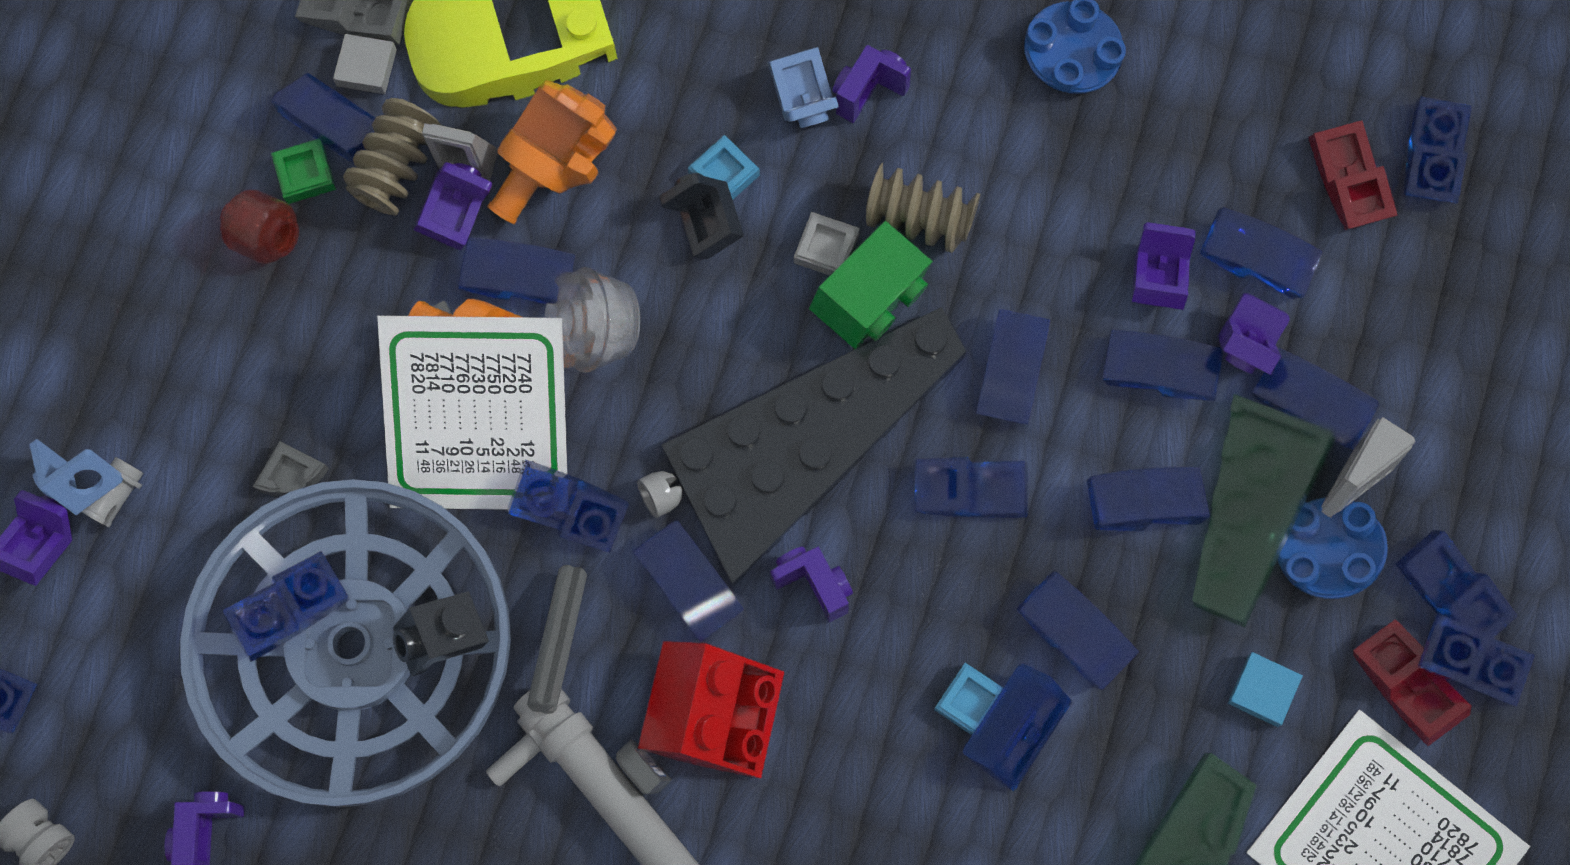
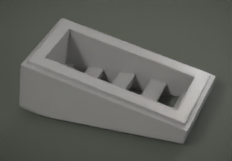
M424 124L422 134L438 169L445 162L451 164L463 163L474 167L482 174V178L490 181L498 156L495 146L468 131L437 124Z
M1384 417L1377 419L1353 449L1323 502L1321 512L1331 518L1391 473L1411 450L1415 443L1414 437Z

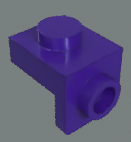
M866 45L854 66L851 68L846 65L835 81L833 93L836 94L839 106L836 108V115L854 124L878 84L901 96H905L910 87L911 68L896 53L885 49L879 51Z
M445 162L433 178L413 230L461 251L466 245L482 201L490 192L492 182L482 178V174L472 166L463 163L451 164Z
M1150 222L1143 225L1134 262L1132 302L1184 310L1188 297L1189 264L1195 242V230Z
M1243 293L1218 335L1223 351L1227 352L1225 359L1247 373L1253 374L1255 369L1258 368L1271 375L1281 358L1276 343L1290 320L1288 314L1249 293Z
M20 490L14 498L17 516L0 536V571L36 586L72 542L68 512L59 502L48 496L39 497Z
M803 546L795 548L783 554L775 561L778 567L771 570L770 575L776 590L805 576L829 623L848 614L849 603L846 597L853 594L851 586L839 565L830 569L819 546L806 552Z
M196 792L194 793V802H175L173 827L167 830L165 837V856L167 861H171V865H210L212 818L244 817V806L228 802V793Z

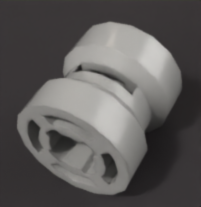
M29 799L19 804L0 821V848L5 852H16V855L19 857V865H56L68 853L75 841L74 835L66 827L48 821V810L36 799Z

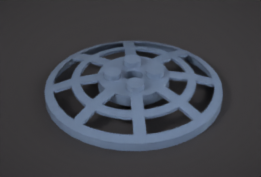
M351 479L318 483L291 491L263 505L239 523L213 551L197 577L185 609L180 638L181 675L187 701L202 734L217 754L243 778L266 791L308 805L339 808L377 803L403 795L433 779L459 758L480 733L497 703L507 673L511 643L509 609L501 580L487 552L468 528L441 505L415 491L385 482ZM367 501L387 503L411 510L437 524L447 535L425 558L417 550L400 541L381 535L368 534ZM345 502L346 534L333 535L313 541L293 551L286 558H283L262 536L274 525L301 511L328 503ZM464 550L474 562L487 588L494 614L495 631H485L489 642L482 649L446 659L438 685L429 700L423 704L404 684L410 675V671L406 662H402L395 652L393 627L408 608L430 586L438 600L454 595L442 573L458 554ZM246 551L268 574L260 582L248 602L240 624L239 634L205 632L208 614L218 588L235 561ZM368 551L394 557L412 567L414 571L392 593L385 587L368 581ZM338 552H346L345 579L328 583L314 590L297 572L302 567L321 557ZM281 587L299 606L290 618L285 635H260L258 630L265 609L274 594ZM349 631L362 632L365 638L363 651L352 659L341 658L338 653L340 638ZM494 653L492 671L483 698L469 723L455 738L435 716L444 707L455 687L462 667L463 655ZM204 655L237 656L242 687L251 707L259 716L232 738L222 726L210 700L204 675ZM256 657H285L288 671L296 683L293 688L273 705L268 700L261 685ZM389 699L408 720L400 727L384 735L365 741H358L360 715L363 709L374 707ZM312 700L338 710L335 741H327L310 736L292 726L288 721ZM275 733L282 740L302 751L333 758L329 790L312 789L286 781L259 766L247 754ZM417 733H420L439 754L425 766L399 780L373 788L352 790L356 758L369 757L391 750L410 740Z

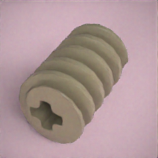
M390 98L386 99L381 107L384 115L376 116L372 123L374 132L366 134L362 141L366 150L357 151L353 157L354 165L357 168H347L343 178L348 185L345 187L346 190L359 202L381 213L396 216L399 210L388 199L390 196L405 199L409 194L398 181L401 178L415 182L418 177L417 173L408 166L409 161L425 164L428 159L417 148L419 144L428 146L422 134L424 124H441L435 117L415 104L403 99Z
M881 163L869 193L866 205L867 226L875 228L885 216L886 221L898 230L902 223L905 222L906 238L914 240L920 231L925 229V242L928 246H934L939 238L945 235V250L953 253L962 241L966 242L981 194L976 192L966 205L962 202L961 187L956 186L948 198H944L942 181L936 180L929 191L926 192L923 191L922 175L917 174L907 186L903 184V169L897 168L889 179H885L883 163Z

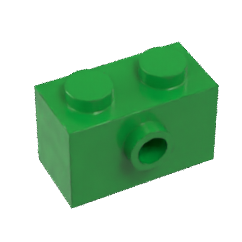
M885 220L819 286L809 310L856 350L868 336L877 341L896 319L891 313L901 302L906 307H910L920 297L928 286L923 277L933 261Z

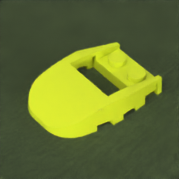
M414 0L407 13L404 37L416 80L421 89L431 99L450 107L464 108L487 105L489 98L513 95L515 100L533 96L535 94L534 89L538 88L545 80L553 82L560 79L561 83L581 75L579 65L606 54L608 62L618 59L601 1L548 0L562 48L510 61L492 0Z

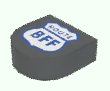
M629 740L616 753L618 764L643 794L659 793L672 779L647 751L638 749L639 744L636 741Z

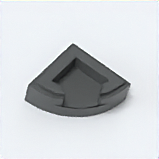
M280 441L253 487L263 494L283 496L291 491L315 485L323 478L329 468L324 463Z

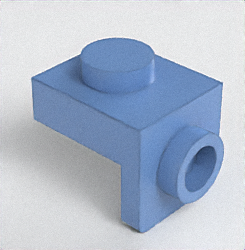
M818 47L768 62L785 121L798 120L800 128L829 120L827 110L839 106L836 97L831 94Z

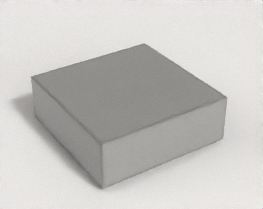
M345 34L333 77L336 86L385 94L397 51L394 42Z
M811 212L794 255V264L830 276L852 254L859 237L860 228Z

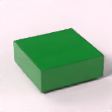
M320 138L271 153L282 195L287 204L336 190L325 147Z

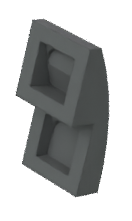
M300 0L295 17L300 22L334 33L394 42V45H399L405 29L407 13L413 0Z

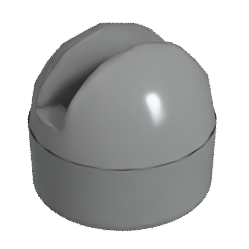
M664 471L651 473L637 481L641 497L655 518L670 512L678 506L682 499L683 490L681 486L670 488L676 481V477Z

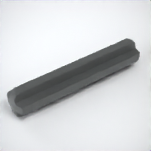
M563 565L558 570L527 702L530 710L534 712L552 714L557 710L587 578L586 571L581 567Z

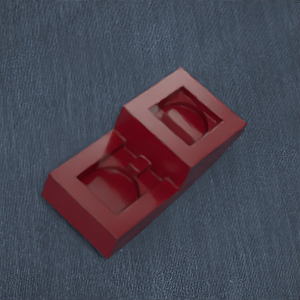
M1363 120L1317 132L1308 137L1324 186L1345 230L1398 215L1384 166L1376 168Z
M1396 619L1353 650V656L1373 684L1427 746H1430L1471 714L1472 706L1434 669V657Z

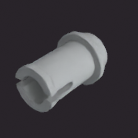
M115 457L110 465L121 473L122 483L82 511L109 528L134 487L141 488L142 484L138 481L144 474L118 457Z

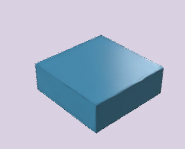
M725 135L688 167L689 174L700 173L703 176L727 182L732 200L760 176L759 168Z
M1251 652L1245 661L1227 704L1279 727L1283 724L1303 675Z
M964 663L934 710L980 741L1011 693L967 663Z

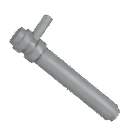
M562 689L557 710L552 714L530 710L527 705L530 690L517 701L513 709L520 716L518 724L526 732V735L486 770L488 776L496 785H503L541 751L550 763L557 761L641 865H699L591 734L593 726L581 712L575 714L568 706L571 699Z

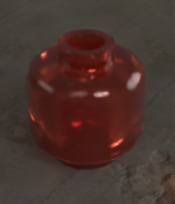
M244 190L237 194L225 205L221 213L220 232L226 247L261 264L274 263L288 255L298 241L299 226L293 208L288 203L259 190Z

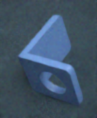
M38 439L29 444L36 471L33 473L36 485L46 496L55 499L75 515L82 512L123 481L121 473L92 450L86 449L67 462ZM82 470H94L100 473L101 479L93 487L77 489L74 474Z

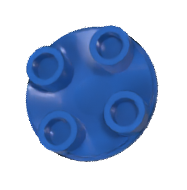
M1073 0L1048 6L1033 18L1025 34L1024 50L1032 71L1045 84L1067 93H1088L1105 86L1119 71L1126 54V47L1117 25L1107 14L1099 9V5L1095 0Z
M1326 498L1316 499L1308 503H1297L1288 511L1287 519L1280 528L1276 543L1278 563L1286 578L1304 593L1323 599L1346 598L1370 586L1384 568L1388 550L1385 531L1375 516L1374 510L1366 503L1353 501L1330 518L1321 512L1323 509L1321 506Z

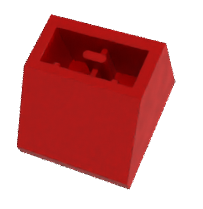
M663 641L638 749L680 762L753 778H761L784 671L707 643Z

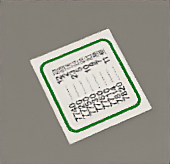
M377 316L388 484L415 491L445 509L568 510L562 318ZM390 505V508H400L394 505Z
M1359 709L1247 851V854L1261 865H1517L1530 846Z

